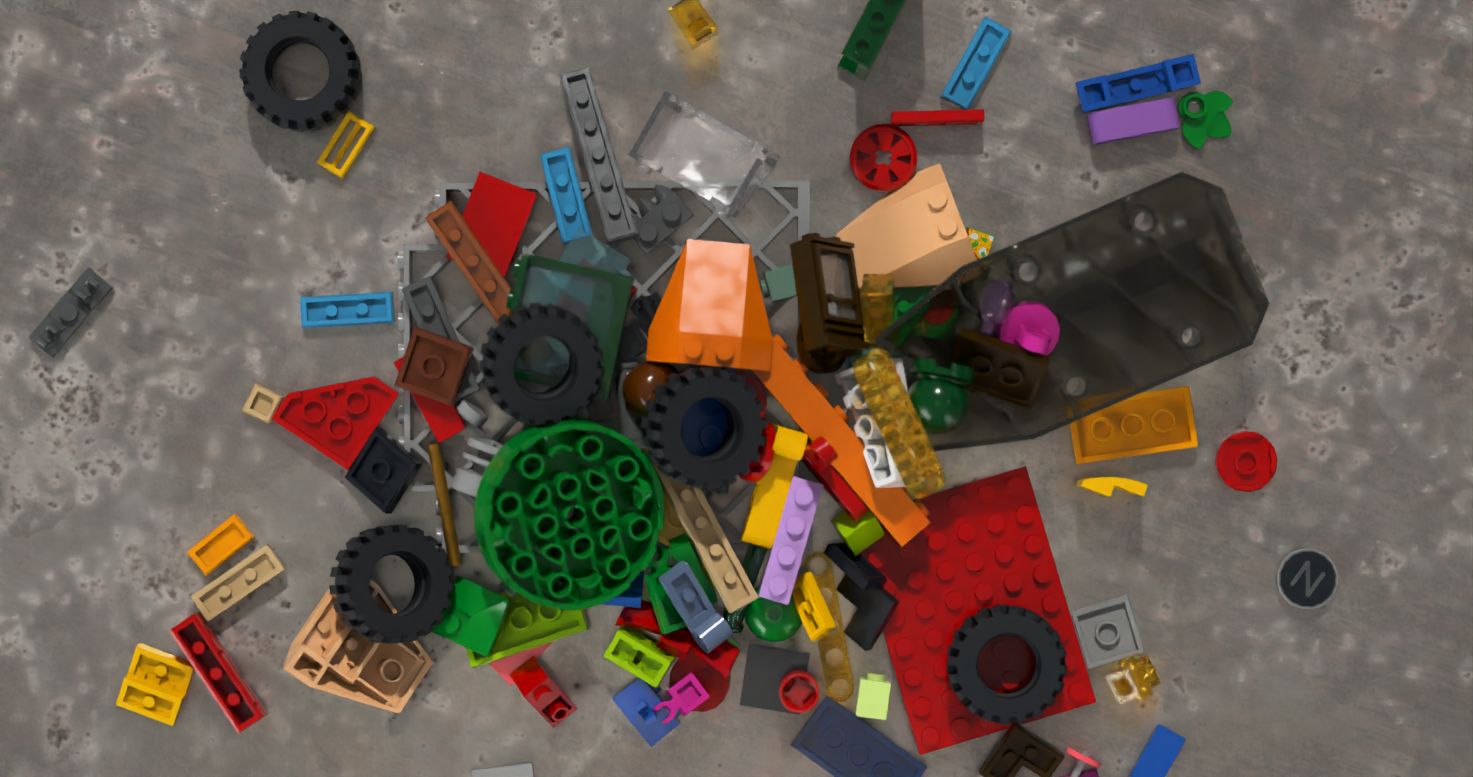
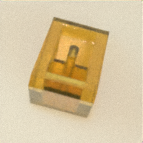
M682 0L668 9L692 50L718 35L716 24L699 0Z

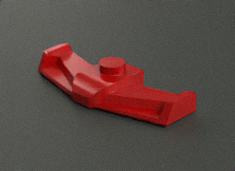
M641 600V608L624 606L615 624L616 626L624 625L661 635L656 647L682 660L685 659L689 650H692L720 671L725 679H727L740 653V650L727 640L711 652L706 653L697 644L687 626L667 634H661L652 603Z

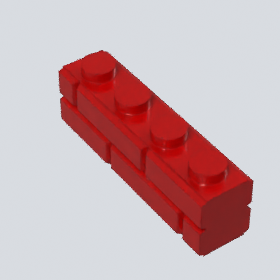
M200 612L194 613L169 630V632L239 734L266 716L268 712L245 678L240 677L241 672L211 627L206 626L207 621Z

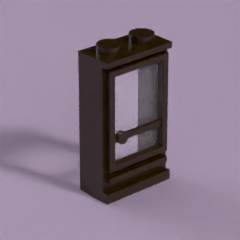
M809 233L803 235L802 240L790 244L805 352H812L827 346V354H836L842 351L843 358H849L870 350L869 342H865L864 338L866 333L863 330L862 306L854 253L851 250L855 248L854 243L841 241L839 237L825 238L820 237L819 233Z

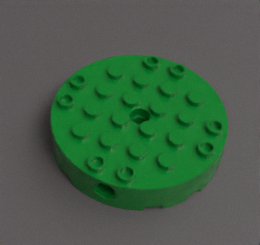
M561 418L562 421L557 425L552 426L551 420H547L544 427L532 425L512 437L494 455L477 489L474 506V527L478 545L485 561L495 575L508 587L539 605L559 610H578L594 607L617 597L631 586L630 583L641 571L644 572L657 550L655 546L660 530H663L664 497L655 468L648 457L641 452L633 441L606 426L590 420ZM574 507V513L566 521L568 512Z

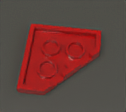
M374 376L287 394L271 419L349 470L375 427L378 428L400 393Z

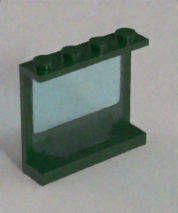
M530 254L522 255L521 260L516 259L512 277L517 278L515 291L510 290L507 298L506 308L511 309L510 315L514 313V308L521 305L527 308L530 307L531 303H541L547 306L550 303L558 305L564 310L567 309L585 322L599 340L597 344L602 349L604 359L600 361L601 366L604 367V376L598 378L597 382L601 387L597 395L594 393L592 395L595 396V399L607 401L610 397L635 277ZM549 336L535 338L526 343L519 351L514 363L515 378L555 387L561 382L567 372L569 353L558 339Z

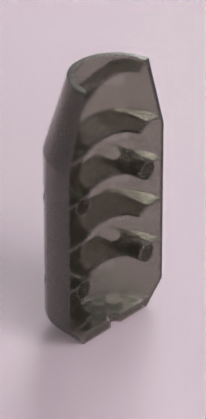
M1178 172L959 267L876 336L875 342L882 359H902L909 392L911 385L919 379L917 374L911 372L915 358L937 360L936 367L947 368L961 327L997 338V325L1002 314L1007 309L1010 311L1013 307L1018 306V303L1022 301L1042 303L1057 317L1060 327L1059 340L1053 351L1047 355L1051 359L1032 409L963 386L968 395V411L962 423L953 431L944 434H929L914 425L917 441L923 452L926 453L1035 439L1253 345L1270 303L1250 254L1244 246L1241 232L1223 188L1184 172ZM1144 213L1143 222L1140 226L1136 227V216ZM1030 262L1029 272L1021 278L1019 275L1021 265ZM1187 328H1191L1192 336L1187 343H1184L1182 334ZM1078 377L1079 385L1077 389L1073 392H1068L1067 384L1069 380Z

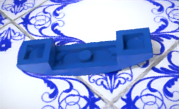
M1194 54L1133 70L1078 81L1075 84L1082 112H1089L1199 85L1201 81Z

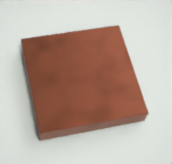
M414 327L394 386L443 404L454 406L474 347L419 327Z

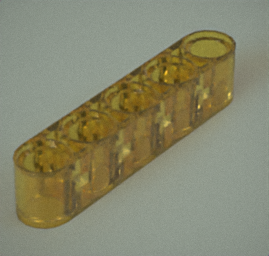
M874 349L855 361L853 366L854 375L907 491L914 498L922 499L943 488L945 475L890 355L882 349ZM870 362L873 363L876 371L871 368ZM883 390L887 393L889 400L885 398ZM896 419L901 423L902 429L897 425ZM910 448L914 451L915 458L911 455ZM923 477L926 478L928 486L925 485Z
M813 552L805 558L804 572H811L809 570V563L813 558L821 557L826 561L825 571L821 574H813V577L819 589L828 588L831 591V601L826 605L832 618L837 622V630L833 634L822 635L823 638L817 640L825 687L832 700L844 702L853 695L854 683L832 563L826 554ZM837 648L842 651L843 659L839 664L831 665L826 661V654L830 649ZM837 679H844L849 684L847 692L843 695H836L831 690L832 683Z

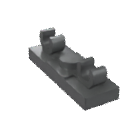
M88 267L28 338L48 355L55 357L113 287Z

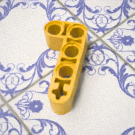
M773 425L776 434L772 450L775 451L773 461L765 476L755 483L740 541L771 549L773 546L797 461L802 459L808 439L807 433L779 425Z

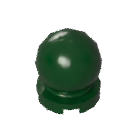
M915 358L911 372L917 374L919 379L911 385L906 397L908 414L913 424L929 434H944L953 431L962 423L968 411V395L963 386L973 383L974 369L954 363L951 364V369L936 367L937 360Z

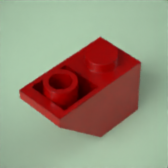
M534 655L509 674L524 698L553 728L577 710V707Z

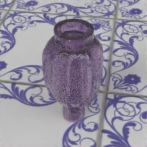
M997 278L994 284L988 286L980 309L984 320L980 333L992 336L995 326L1002 323L1008 316L1015 297L1012 291L1014 285L1011 282Z

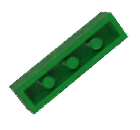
M687 533L670 539L668 551L672 559L676 558L677 563L675 565L682 560L688 563L711 604L717 602L716 593Z

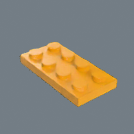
M1189 386L1066 403L1075 464L1198 447Z

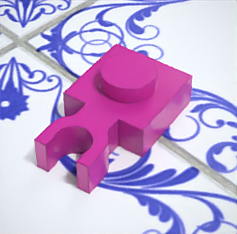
M691 672L666 691L670 698L669 701L657 704L652 710L656 712L661 707L668 710V717L661 721L665 725L675 717L677 710L683 716H686L710 696Z

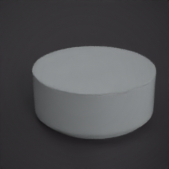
M464 399L457 407V411L476 427H482L488 419L481 409L467 399Z

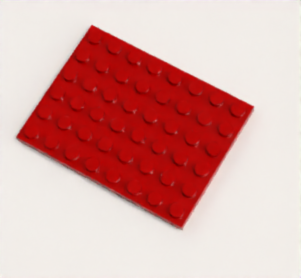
M1026 466L913 499V502L919 499L927 508L930 514L926 518L931 523L903 547L897 543L878 520L885 533L884 536L860 553L886 577L887 582L883 588L900 601L883 629V635L919 755L1009 729L1012 724L1003 725L997 722H989L972 713L957 698V695L950 686L949 675L946 672V663L948 661V654L946 653L948 645H951L954 638V632L963 625V621L968 616H973L978 613V610L985 607L989 608L1005 604L1031 610L1050 623L1052 628L1058 632L1061 637L1062 646L1065 647L1067 654L1065 664L1068 665L1067 675H1064L1063 683L1065 685L1062 692H1058L1055 697L1056 702L1051 707L1045 708L1042 711V715L1037 718L1027 719L1025 723L1096 702ZM1013 635L997 636L988 641L981 649L977 662L978 672L984 684L991 690L999 693H1013L1025 687L1031 680L1035 671V657L1032 649L1023 639Z

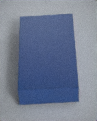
M1157 724L1128 777H1165L1186 739Z

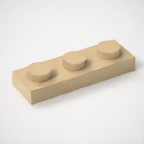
M267 544L193 594L191 598L209 622L283 572L285 567L271 546Z

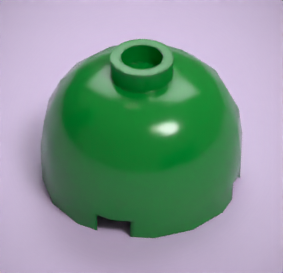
M761 584L754 588L757 595L759 593ZM792 594L789 605L759 597L744 606V617L748 628L755 636L764 641L772 643L785 641L794 636L803 623L796 609Z

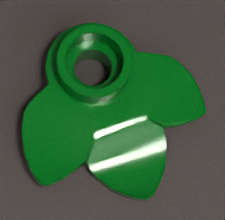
M1211 91L1205 95L1199 92H1189L1180 99L1178 110L1184 119L1182 132L1186 140L1193 147L1201 149L1207 136L1225 138L1231 135L1230 122L1224 112L1232 105L1233 100L1227 94L1220 91ZM1190 102L1198 104L1199 110L1197 113L1189 111L1188 105Z

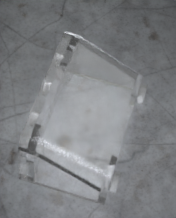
M666 90L629 153V156L637 160L634 166L648 174L655 170L709 201L714 205L711 211L725 219H728L730 215L736 217L780 158V156Z

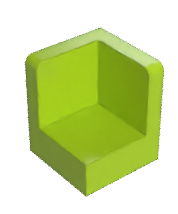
M868 507V512L857 522L848 517L844 511L830 520L840 538L855 556L885 534L878 520Z

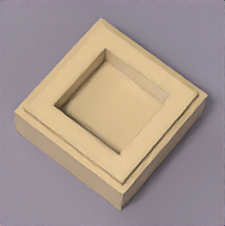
M255 383L242 411L271 424L273 421L271 418L281 405L284 396Z

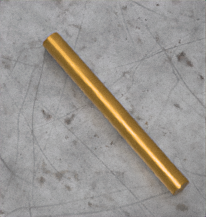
M440 443L430 444L427 446L449 564L452 567L462 565Z

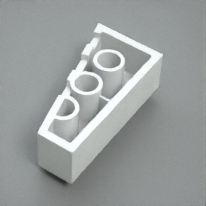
M874 358L835 374L837 384L843 385L846 396L843 397L846 409L852 410L856 420V424L853 426L856 436L863 439L865 445L863 454L875 487H905L924 480L915 427L907 410L906 397L908 389L902 359Z

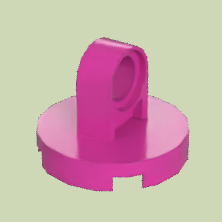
M1022 301L1010 311L1007 309L998 322L997 339L1046 356L1053 351L1059 340L1060 327L1057 317L1046 305L1037 301Z

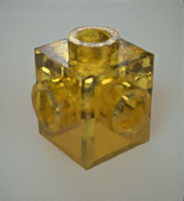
M1131 655L1117 663L1119 668L1105 677L1119 704L1133 699L1136 702L1142 701L1153 694L1151 689L1161 683L1148 655L1138 659Z

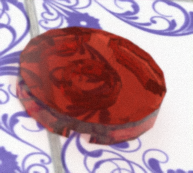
M693 651L688 652L684 660L679 658L675 662L670 672V688L692 672L710 696L692 711L705 712L716 708L725 700L730 689V673L727 679H725L720 671Z

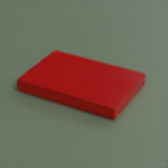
M479 172L462 216L505 278L538 194ZM447 253L446 258L454 261L450 254Z

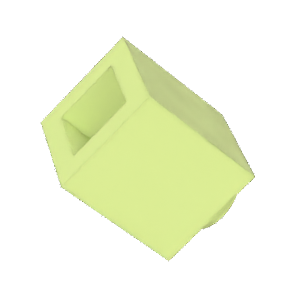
M867 673L866 678L859 677L855 716L881 720L887 719L891 682L885 681V675Z

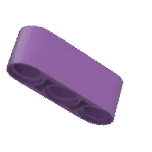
M1175 98L1160 99L1087 114L1093 145L1180 128Z

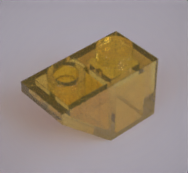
M864 274L861 288V306L864 320L863 330L866 333L864 335L865 342H869V346H894L895 275Z

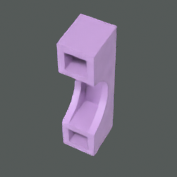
M793 476L759 589V597L789 605L822 491V484Z

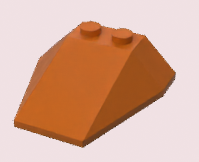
M688 239L648 330L646 361L770 372L773 338L750 244Z

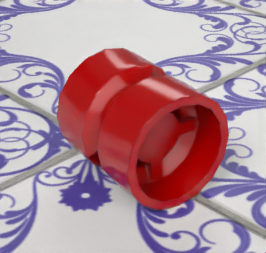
M795 670L789 672L782 678L779 684V696L782 704L786 709L794 713L810 711L819 700L820 690L814 677L805 671Z

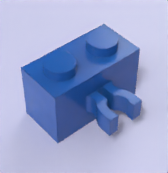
M637 677L613 697V701L650 747H652L680 724V720L677 717L681 713L677 710L675 717L663 725L661 721L668 717V710L664 707H661L656 712L652 710L653 707L664 701L658 694L662 689L659 685L655 688Z

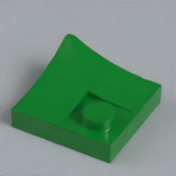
M457 575L454 582V592L449 593L447 598L452 601L450 609L442 611L441 614L444 616V619L439 625L434 626L432 632L489 658L502 629L511 600Z

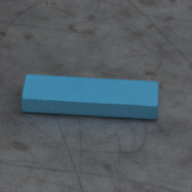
M985 16L940 98L962 110H968L1012 31Z
M570 147L539 154L563 245L593 237Z
M393 292L300 297L302 328L395 323Z

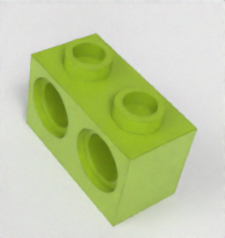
M624 625L617 631L603 655L655 688L663 680L676 656L657 648L658 642L636 628Z

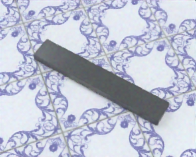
M586 67L561 74V83L608 245L637 238L638 232L590 68Z

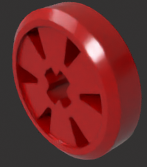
M890 124L873 125L862 131L853 142L850 150V167L855 178L864 187L876 192H890L903 186L912 177L917 165L916 146L911 137L897 126ZM879 150L882 153L890 152V165L887 166L884 163L878 165L875 161L878 158L876 152Z

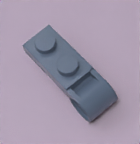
M682 560L658 578L683 622L703 651L706 653L711 652L733 635L728 623L715 611L688 563Z

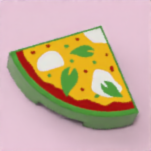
M965 227L978 263L985 266L995 236Z

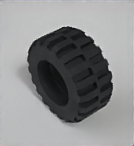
M289 11L288 15L282 16L277 14L272 16L273 20L267 24L263 22L257 27L259 31L254 37L252 35L249 36L246 41L248 44L246 52L242 51L240 60L243 62V65L239 69L240 79L243 80L244 86L242 89L245 96L249 98L250 104L257 112L281 128L303 132V130H320L321 126L326 124L332 125L337 121L336 118L339 115L347 113L350 109L348 107L352 99L355 100L358 95L357 86L358 83H361L362 74L359 72L361 63L355 51V46L341 28L328 18L320 17L317 13ZM297 43H307L317 47L324 53L329 64V78L326 85L317 95L307 100H293L281 94L275 86L272 76L273 65L279 54L287 47Z
M531 303L530 307L527 308L521 305L514 308V313L510 316L506 314L498 319L500 324L495 329L491 327L486 334L489 336L487 344L482 343L480 352L483 354V360L479 361L480 371L484 377L482 382L493 401L507 415H511L523 424L529 422L535 427H544L547 420H551L552 426L557 425L562 421L561 418H569L570 420L578 416L576 411L581 407L586 410L592 403L588 399L592 393L597 395L601 387L597 383L598 378L604 376V367L601 366L600 362L604 359L603 352L598 347L597 343L599 340L595 333L588 328V325L567 309L564 310L558 305L550 303L548 306L541 303ZM542 336L558 339L569 353V366L561 382L554 388L539 393H533L521 387L514 375L515 359L521 348L529 341Z
M708 366L683 368L680 371L681 374L672 373L665 378L667 383L664 386L658 384L652 391L656 395L653 401L647 400L644 408L649 410L648 418L642 417L641 427L647 429V434L642 435L643 444L650 448L647 454L652 462L658 464V469L676 481L700 489L702 487L717 489L720 488L721 484L729 486L736 482L735 476L740 475L744 477L751 471L748 467L751 461L757 463L761 454L757 453L759 445L765 446L767 437L762 436V429L768 428L767 418L761 417L760 414L765 410L762 401L755 399L757 392L753 387L746 385L745 380L737 375ZM704 398H712L719 401L726 412V435L716 450L702 457L695 456L689 453L683 444L681 437L682 421L686 412L694 403Z
M397 524L366 529L360 532L358 537H352L345 543L347 549L339 551L335 558L339 561L338 567H332L330 573L331 577H335V585H329L330 595L336 594L337 602L333 603L335 612H342L344 615L341 618L343 624L346 627H353V633L357 636L368 638L369 641L375 643L412 642L417 640L419 636H426L431 633L432 626L439 625L443 621L442 611L450 609L452 601L447 598L448 594L454 592L455 583H449V575L454 574L452 565L445 564L444 559L448 558L445 550L435 547L438 541L432 536H424V531L416 527L408 528L407 525ZM387 555H396L402 558L410 567L415 583L410 603L404 610L395 614L386 613L376 605L369 587L370 575L374 565L380 558Z
M999 604L994 607H985L978 610V613L968 616L963 621V625L956 629L953 634L952 643L948 645L946 653L948 654L946 672L949 675L950 686L957 695V698L972 713L989 722H997L1003 725H1009V723L1021 724L1027 722V719L1032 717H1039L1043 714L1042 711L1045 708L1051 707L1056 702V695L1058 692H1062L1065 685L1063 679L1064 675H1067L1068 665L1065 664L1067 654L1065 647L1062 646L1061 637L1058 632L1052 628L1045 618L1024 607ZM1001 635H1013L1023 639L1030 646L1035 657V671L1031 680L1025 687L1013 693H999L991 690L984 684L978 672L977 662L981 649L988 641Z

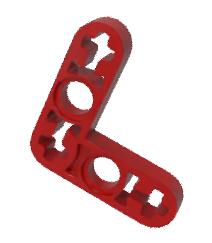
M819 436L806 446L801 461L847 516L854 522H857L868 512L867 507L831 465L838 458V455L830 443L822 436Z

